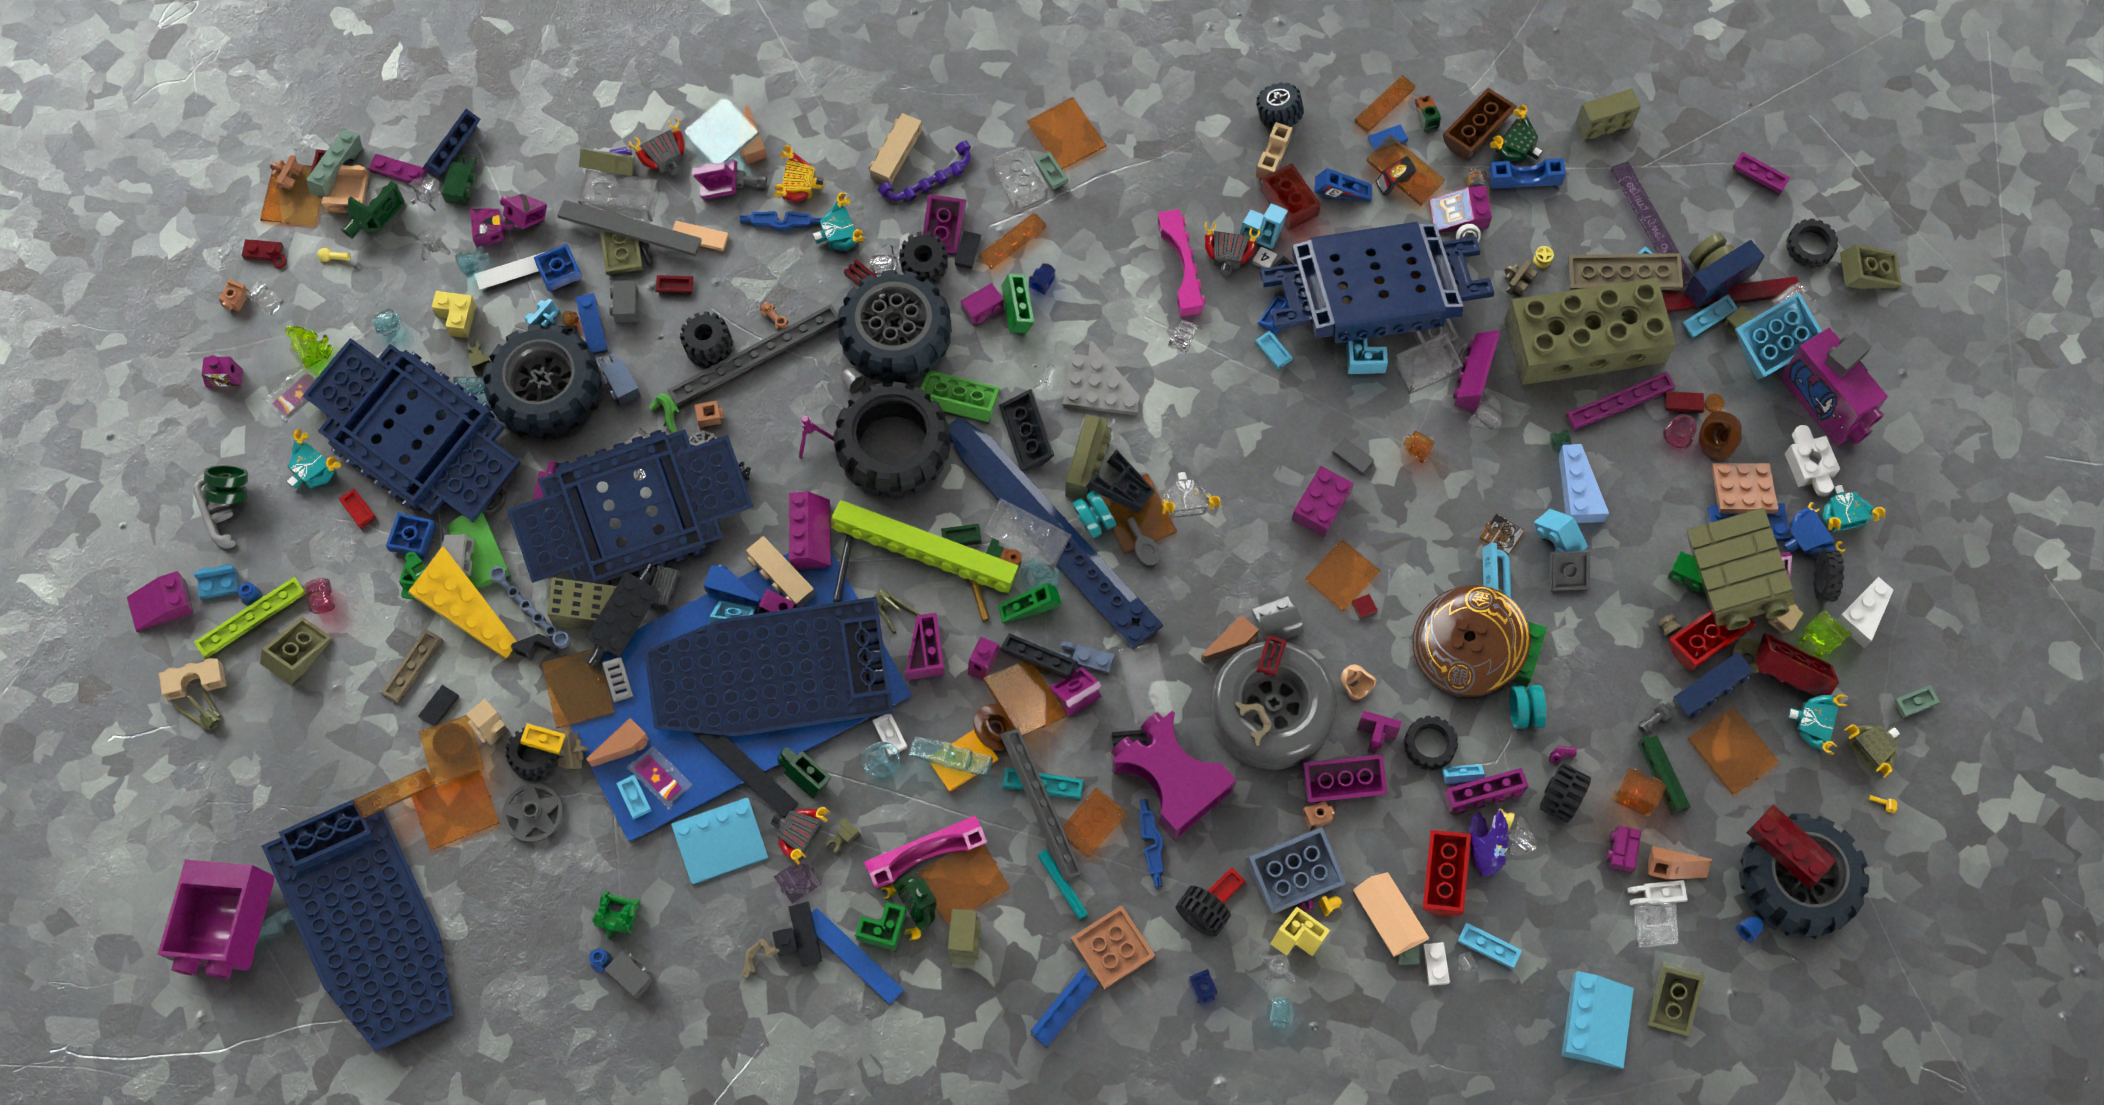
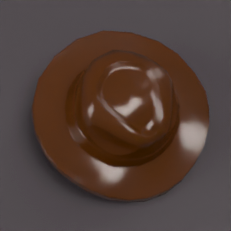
M1717 411L1711 413L1704 420L1699 432V443L1701 449L1708 456L1715 459H1727L1740 445L1742 427L1737 417L1731 413Z
M995 703L980 708L974 717V730L979 741L992 750H1007L1001 734L1017 728L1020 730L1018 716L1012 708L1005 704Z

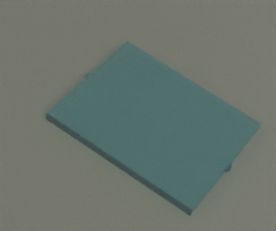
M725 97L684 131L714 164L726 163L760 134Z

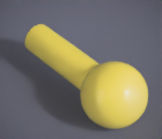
M321 248L317 253L318 259L322 262H328L331 259L348 261L351 259L350 253L331 252L328 248Z

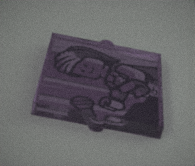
M804 857L798 860L800 862L799 865L793 863L774 876L781 887V892L786 894L792 904L822 885L814 873V868L809 866Z

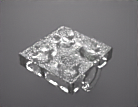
M1647 901L1644 903V906L1634 907L1636 945L1638 948L1678 943L1677 905L1675 902Z

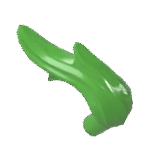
M660 393L655 397L649 408L655 412L661 404L665 410L663 426L667 425L670 432L675 433L677 432L675 413H680V411L668 394Z

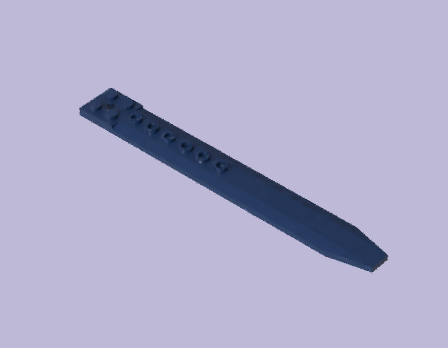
M958 417L949 424L950 439L962 462L1132 650H1135L1163 627L1160 620L1126 586L989 435L962 417ZM1132 620H1139L1140 626L1137 627L1135 625L1132 627Z

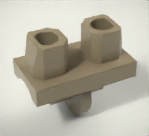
M1526 260L1519 271L1517 264L1513 267L1507 266L1504 269L1505 279L1507 281L1512 279L1509 283L1510 287L1506 292L1512 294L1515 291L1518 294H1524L1528 284L1521 280L1525 278L1533 282L1538 273L1530 267L1531 261Z
M563 733L565 734V740L561 749H564V756L558 759L559 767L582 769L583 752L588 751V746H582L579 733Z

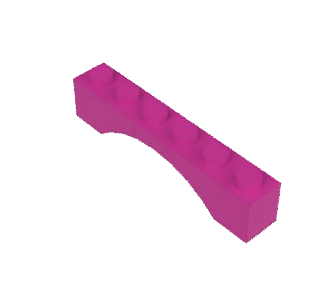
M1180 209L1158 212L1157 223L1161 238L1166 240L1175 249L1183 265L1184 279L1177 292L1176 300L1180 317L1201 314L1202 308L1205 306L1204 295H1200L1201 282L1200 279H1196L1195 275L1197 274L1196 263L1192 262V247L1188 246L1189 233L1184 230V226H1186L1185 217L1181 215Z
M972 816L867 860L864 864L874 888L877 889L894 882L906 870L925 859L947 852L970 850L987 843L979 821L976 816Z

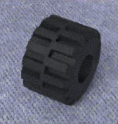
M922 231L917 232L916 237L912 234L908 236V242L903 241L902 249L899 252L903 274H905V271L920 275V281L924 282L927 279L929 281L934 280L935 283L938 282L939 276H944L946 273L945 268L948 266L946 245L944 242H940V237L935 235L933 238L931 232H926V235H922Z
M698 312L694 314L695 318L693 319L689 317L686 320L687 325H682V333H680L681 343L688 358L698 366L703 363L704 367H710V364L715 365L718 361L727 359L726 354L730 355L732 352L730 346H733V340L725 320L722 317L719 318L718 314L713 313L710 315L709 312H704L703 315H700Z
M1563 763L1558 768L1554 777H1551L1544 791L1545 794L1540 803V810L1568 823L1578 810L1590 786L1591 777Z

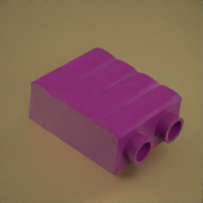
M185 859L157 955L173 961L171 971L184 975L196 976L198 966L206 967V975L221 979H230L232 969L248 971L253 960L255 945L260 935L261 923L267 910L268 898L273 888L274 875L250 864Z

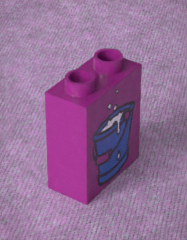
M1828 327L1799 346L1779 379L1836 447L1848 439L1856 445L1872 433L1873 430L1870 427L1884 416L1880 411V407L1888 398V395L1860 362L1842 378L1824 364L1828 357L1826 353L1833 346L1837 348L1840 345V339Z

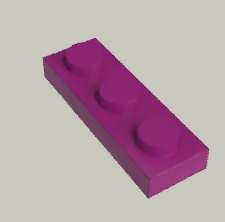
M1744 152L1740 154L1732 168L1779 194L1782 193L1790 180L1789 176Z
M376 153L368 168L371 173L419 187L427 173L422 170L423 167Z

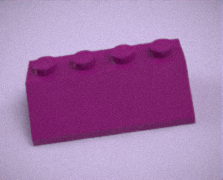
M1501 331L1476 333L1474 340L1470 339L1467 347L1470 353L1469 356L1465 355L1462 364L1465 370L1464 372L1460 371L1457 381L1461 384L1459 388H1455L1453 398L1456 399L1454 406L1476 412Z
M809 491L789 493V561L796 570L831 567L830 499Z
M1383 754L1301 763L1303 785L1308 802L1387 794Z

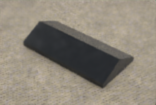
M1032 389L999 405L1019 468L1025 471L1043 466L1054 456Z

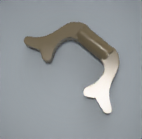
M1236 702L1235 706L1240 710V716H1244L1248 711H1256L1263 723V729L1258 732H1251L1250 736L1255 739V746L1259 747L1261 738L1271 729V721L1264 707L1260 704L1245 705Z
M759 939L756 944L748 948L745 954V966L741 976L747 978L751 972H755L753 957L762 948H765V958L771 959L773 954L779 953V949L773 948L768 940Z

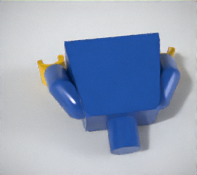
M1813 502L1795 514L1790 524V533L1793 539L1784 543L1790 553L1798 548H1801L1805 555L1809 554L1811 556H1819V552L1822 550H1836L1841 554L1845 551V549L1841 550L1838 547L1842 544V541L1834 544L1833 537L1817 515L1820 509L1814 510L1811 508L1814 505Z

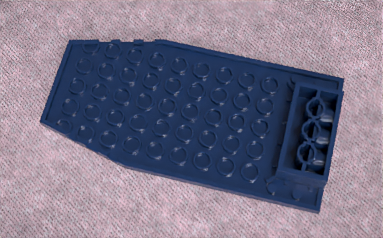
M877 597L719 619L711 624L644 650L654 729L738 737L893 714Z
M377 795L360 803H357L356 798L279 831L280 838L262 845L324 990L375 1052L454 1016L440 933Z

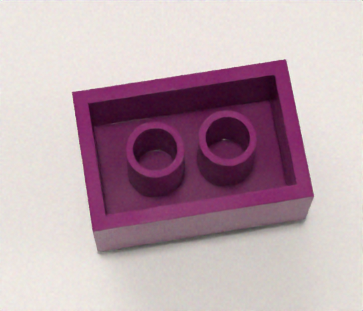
M1320 465L1294 509L1292 520L1326 537L1350 496L1354 483Z

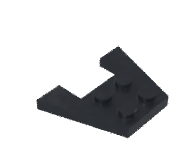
M1116 449L1107 463L1121 473L1119 477L1110 485L1095 474L1086 487L1139 513L1155 493V490Z

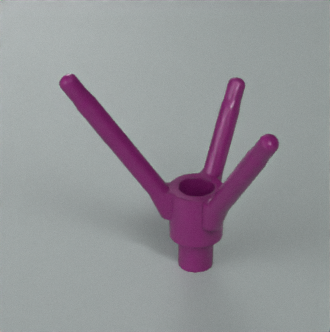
M807 415L801 417L803 430L799 458L803 456L807 434L818 431L834 441L833 435L815 425Z

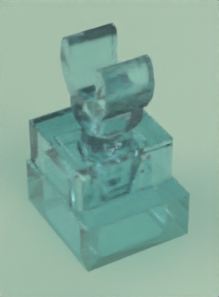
M479 246L473 255L470 251L464 255L461 252L454 255L458 266L466 276L479 269L477 261H484L489 258L487 252L480 254L484 251L483 246Z

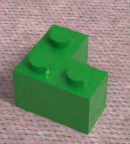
M886 902L881 921L861 916L855 934L856 940L896 951L907 915L906 907Z

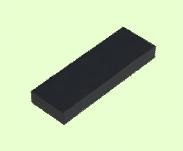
M807 901L788 906L801 966L822 962L810 903Z

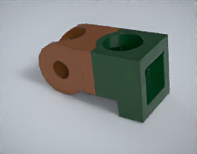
M1427 95L1415 98V106L1422 121L1423 130L1428 131L1439 128L1441 115L1432 96Z
M992 538L986 554L1019 565L1020 567L1022 562L1021 553L1016 549L1008 550L999 546V540Z

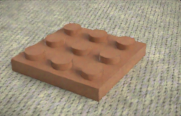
M1770 463L1712 464L1711 469L1719 514H1743L1763 507L1766 514H1777L1778 505Z
M1122 905L1071 937V941L1104 990L1155 958V954Z

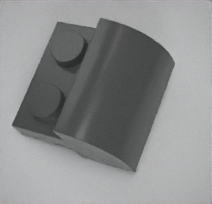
M1288 596L1252 609L1253 616L1260 626V631L1265 641L1268 635L1286 640L1304 633L1300 614L1296 606L1292 605Z

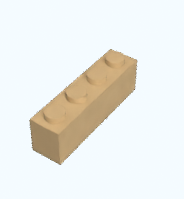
M904 113L901 114L899 119L895 120L892 132L887 134L884 146L879 148L876 160L872 161L869 166L871 179L882 184L890 182L892 185L922 132L921 120Z
M764 536L746 550L748 556L746 559L752 567L756 566L760 570V575L765 580L769 579L773 583L771 586L778 594L781 592L785 598L793 601L795 608H801L816 596L814 588Z

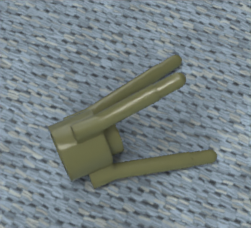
M884 589L879 590L874 595V597H877L878 610L893 633H896V630L883 608L887 609L892 606L897 611H900L901 609L895 604L897 603L915 615H921L920 612L897 599L890 592L887 593Z
M205 689L202 690V693L212 711L209 709L204 710L190 695L187 696L188 700L201 713L199 716L200 720L180 707H175V710L200 725L203 730L206 728L212 730L221 721L219 718L221 715L216 710Z

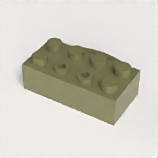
M1085 415L1066 478V497L1081 498L1085 502L1088 501L1087 494L1093 490L1087 488L1086 485L1095 474L1099 476L1107 446L1109 447L1111 442L1112 428L1107 427V419Z

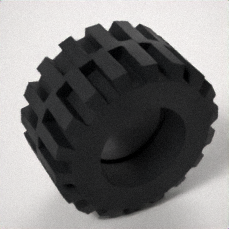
M524 727L522 732L519 733L517 730L515 732L516 736L509 738L511 743L506 744L508 751H505V756L507 757L508 764L519 777H524L529 781L533 778L536 781L539 780L538 777L540 776L542 778L547 777L545 775L547 772L550 774L553 772L552 767L557 766L556 760L559 759V755L543 750L541 756L535 761H523L522 755L530 747L520 743L525 730Z
M1190 886L1175 907L1179 915L1188 924L1198 931L1213 937L1220 933L1231 917L1230 911L1221 900L1207 890L1197 886Z

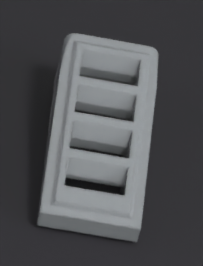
M619 657L603 662L614 703L632 698L633 694L622 658ZM622 673V676L611 678V676ZM622 681L625 682L624 684H620V685H617V686H614V685H613V684H616V683H619V682H622ZM627 688L625 692L619 694L615 692Z

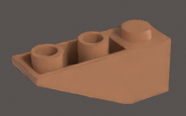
M1652 846L1647 862L1648 875L1664 879L1707 878L1712 859Z

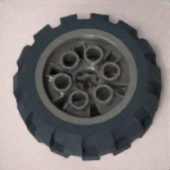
M896 270L882 271V276L874 278L871 274L859 281L860 288L856 289L853 287L843 299L844 306L838 312V335L844 355L850 364L858 366L859 372L872 379L875 375L881 376V382L893 383L896 382V378H905L906 382L920 378V371L930 372L940 363L939 357L946 354L951 342L952 326L950 309L946 298L940 295V290L927 279L921 282L920 275L905 271L904 275L896 274ZM910 312L915 313L914 315H908ZM915 324H924V327H919ZM879 336H882L879 343L875 341ZM903 338L906 343L900 345V341Z

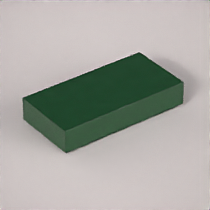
M979 523L941 528L942 537L964 546L982 543Z

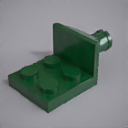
M390 181L388 185L382 188L381 193L371 200L368 207L350 196L348 198V216L350 220L342 228L343 233L353 239L361 229L365 232L380 231L405 203L397 184Z

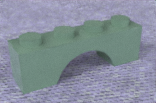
M342 129L306 179L310 194L321 198L328 197L336 186V177L342 164L347 159L354 161L363 148L358 133Z

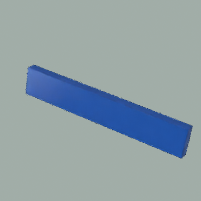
M816 907L812 911L817 937L883 1000L891 1005L904 989Z

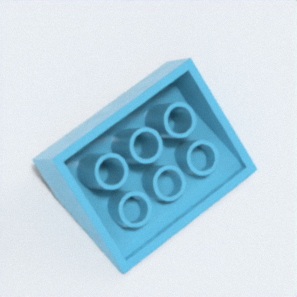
M1798 292L1737 327L1735 332L1747 364L1758 380L1788 364L1799 346L1821 333L1822 330Z
M748 797L671 824L692 885L768 859Z
M1577 971L1572 976L1561 1056L1623 1069L1634 988L1598 975Z

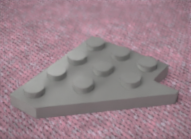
M1090 341L1088 355L1070 353L1063 407L1137 415L1139 394L1094 342Z

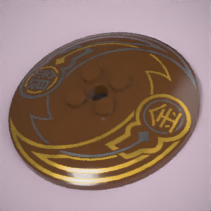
M1469 585L1457 587L1440 594L1424 608L1416 622L1412 643L1417 665L1423 675L1433 685L1453 695L1475 697L1487 695L1503 688L1520 673L1529 655L1531 637L1524 613L1510 597L1493 588ZM1469 633L1476 636L1471 642L1465 640V636Z

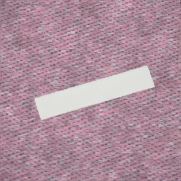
M537 255L474 274L479 289L538 272L539 270L534 261V257Z

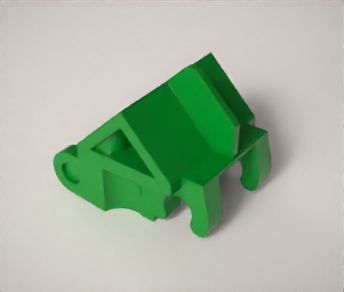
M408 552L405 556L407 563L403 566L399 580L403 588L401 597L417 600L408 594V591L426 569V566L415 552Z
M605 890L600 898V906L592 919L594 926L606 928V937L608 939H611L613 931L630 934L640 906V899L632 900L610 894L609 891ZM610 902L623 905L624 908L621 913L609 909Z

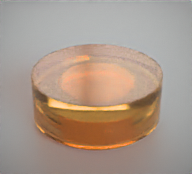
M1714 393L1706 398L1704 405L1709 412L1714 413L1723 409L1725 401L1721 395Z

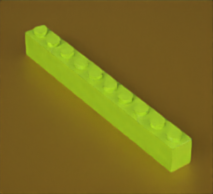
M842 500L839 501L831 517V528L837 532L852 535L856 539L868 541L875 546L879 545L891 552H898L910 559L922 561L926 565H933L945 572H952L964 579L976 581L980 585L995 588L999 592L1009 594L1017 577L1019 565Z

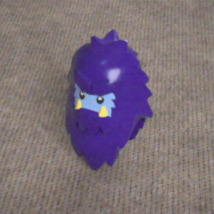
M1498 810L1497 814L1494 815L1490 831L1488 830L1486 819L1483 818L1481 812H1478L1471 820L1469 829L1471 834V855L1474 867L1480 871L1481 877L1493 876L1506 863L1505 852L1509 847L1508 823L1501 810Z

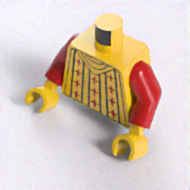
M785 145L783 150L786 152L782 151L780 156L782 158L788 157L789 160L786 161L782 184H777L774 187L775 190H778L774 193V197L780 198L782 196L783 199L798 203L811 198L814 188L824 189L825 178H816L815 168L793 153L791 146Z

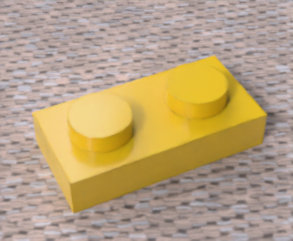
M527 723L520 743L559 755L565 740V734Z

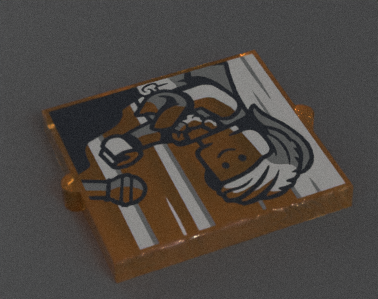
M1496 513L1490 523L1486 524V529L1480 536V539L1488 544L1491 542L1497 543V549L1504 551L1509 556L1514 546L1518 545V540L1525 530Z

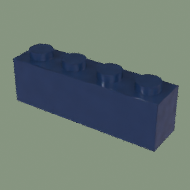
M465 109L425 163L422 170L437 180L481 119L468 109Z
M1737 652L1675 695L1673 702L1687 719L1691 716L1696 718L1703 712L1702 709L1705 706H1713L1719 701L1718 697L1723 694L1727 696L1735 690L1734 686L1738 683L1743 685L1749 681L1753 670L1740 653Z

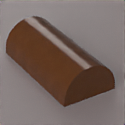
M1487 88L1443 133V140L1446 146L1456 156L1469 159L1513 114L1517 105Z

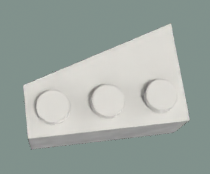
M1878 577L1841 614L1835 623L1865 649L1874 637L1893 589Z

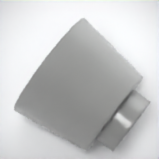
M847 368L842 372V381L851 392L859 390L864 385L866 377L854 368Z

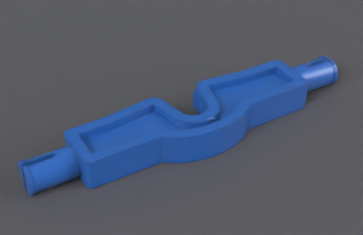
M775 211L752 212L751 215H740V223L750 222L752 226L770 227L778 231H785L791 228H810L811 224L820 225V220L822 219V217H811L810 213L789 211L785 213L783 221H778V214Z
M1141 799L1139 800L1141 805V812H1139L1142 840H1153L1155 842L1154 845L1144 848V855L1149 875L1153 876L1154 887H1158V883L1159 887H1162L1161 874H1163L1161 852L1163 840L1160 832L1156 829L1153 810H1149L1148 799H1144V802Z

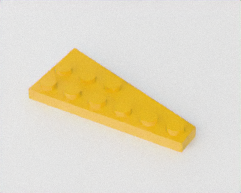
M442 546L408 591V594L506 660L513 651L511 648L512 643L517 641L445 547Z

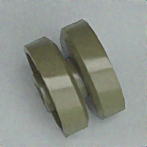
M1717 232L1696 246L1688 258L1694 266H1700V271L1735 249L1732 245H1726V238L1721 232Z

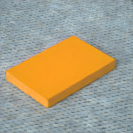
M972 730L928 758L927 761L950 793L998 762L999 759L992 749L984 746L979 741L975 730Z

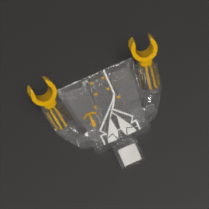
M1186 472L1176 474L1177 482L1171 483L1170 488L1165 491L1161 500L1162 513L1165 514L1166 511H1169L1170 518L1203 515L1206 513L1208 505L1210 510L1214 509L1213 506L1221 507L1220 498L1212 496L1199 484L1198 480H1188Z

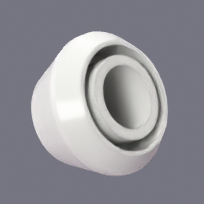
M1473 224L1462 225L1456 233V240L1476 237L1479 242L1481 238L1479 228Z

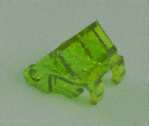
M288 326L285 329L286 335L291 340L292 350L297 352L306 369L321 362L323 359H328L331 355L333 348L330 344L327 345L329 340L327 335H323V339L317 341L318 335L313 330H307L299 326Z
M1827 609L1818 614L1804 628L1806 632L1799 639L1802 644L1810 641L1817 648L1815 656L1819 659L1825 652L1830 654L1852 634L1838 624L1828 614L1829 611Z

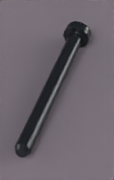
M846 534L833 597L834 603L841 602L854 539L849 534Z

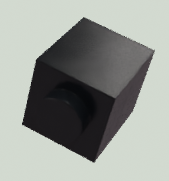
M792 927L772 932L775 948L779 949L778 957L798 952Z

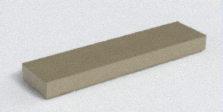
M425 629L381 691V694L399 704L443 639Z

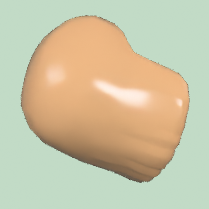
M1350 665L1341 674V684L1353 701L1363 699L1375 687V677L1359 665ZM1358 680V684H1356L1354 687L1349 686L1351 683Z

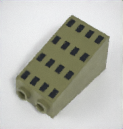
M552 578L547 615L556 628L591 629L617 586Z

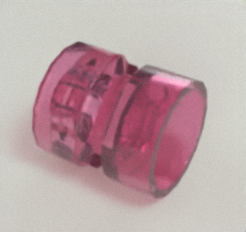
M319 578L305 584L311 613H326L335 608L330 580Z

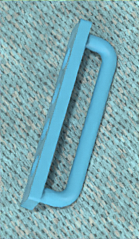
M1491 542L1482 549L1483 586L1498 590L1497 557H1500L1503 570V593L1511 598L1509 556L1504 551L1497 549V543Z

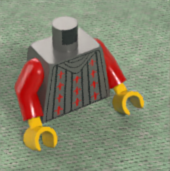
M676 117V126H672L670 120H668V125L673 128V132L668 130L641 145L640 140L636 137L634 138L637 143L636 146H633L630 141L628 142V146L631 149H635V154L644 166L653 170L657 169L660 173L669 170L671 175H675L680 171L678 164L682 162L681 156L684 154L685 141L681 129H678L679 120Z
M1206 221L1204 223V228L1207 230L1205 234V250L1209 258L1214 260V265L1221 267L1220 273L1222 275H1231L1232 268L1239 269L1241 264H1245L1253 256L1257 244L1256 238L1260 236L1261 231L1259 229L1258 234L1253 236L1252 227L1249 230L1250 239L1247 235L1214 231L1213 234L1212 231L1216 227L1215 223L1213 222L1212 229H1207Z
M820 807L819 809L790 811L786 819L776 814L771 821V825L779 828L776 835L783 855L794 860L799 865L798 858L806 857L805 854L822 828V823L818 819L827 822L828 819L824 815L831 812L825 807Z

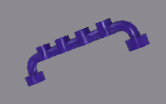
M965 140L955 147L959 155H964L962 160L951 163L944 170L936 171L929 178L921 179L912 187H906L901 193H892L894 188L890 182L879 186L878 192L882 197L886 196L892 201H900L905 198L908 202L914 200L917 197L916 192L922 190L923 193H927L933 188L931 184L938 182L939 185H942L948 180V175L953 173L956 177L962 174V168L969 163L971 158L969 152L971 149L970 144Z

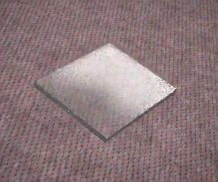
M1678 348L1673 349L1667 362L1646 365L1623 378L1626 385L1630 387L1667 371L1676 386L1675 390H1672L1673 392L1704 393L1705 395L1711 391ZM1665 394L1641 403L1655 423L1676 412L1665 411Z

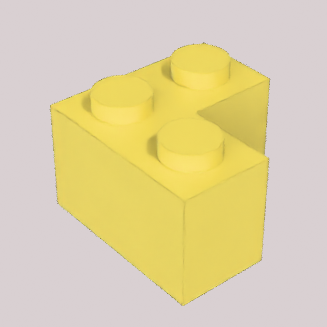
M436 291L432 303L435 316L447 319L445 327L450 336L468 338L476 310V303L471 295Z
M1296 907L1279 928L1270 944L1286 956L1295 945L1313 956L1324 942L1330 930Z

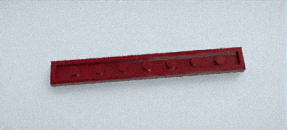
M1794 276L1740 283L1730 288L1726 295L1729 294L1736 304L1790 297L1798 292L1801 294L1802 290L1798 277ZM1685 291L1662 294L1667 313L1698 308L1684 293ZM1718 296L1700 308H1706L1721 298Z

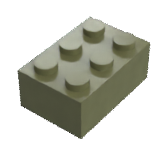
M1628 89L1582 103L1575 123L1584 140L1588 138L1594 139L1599 135L1611 134L1621 128H1630L1634 124L1641 106L1633 89Z
M952 909L948 941L950 963L974 965V960L979 958L978 940L981 939L982 927L981 917H977V911Z

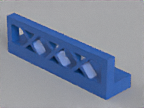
M1082 967L1030 1030L1031 1036L1045 1048L1050 1045L1098 986V983L1087 975L1086 969Z

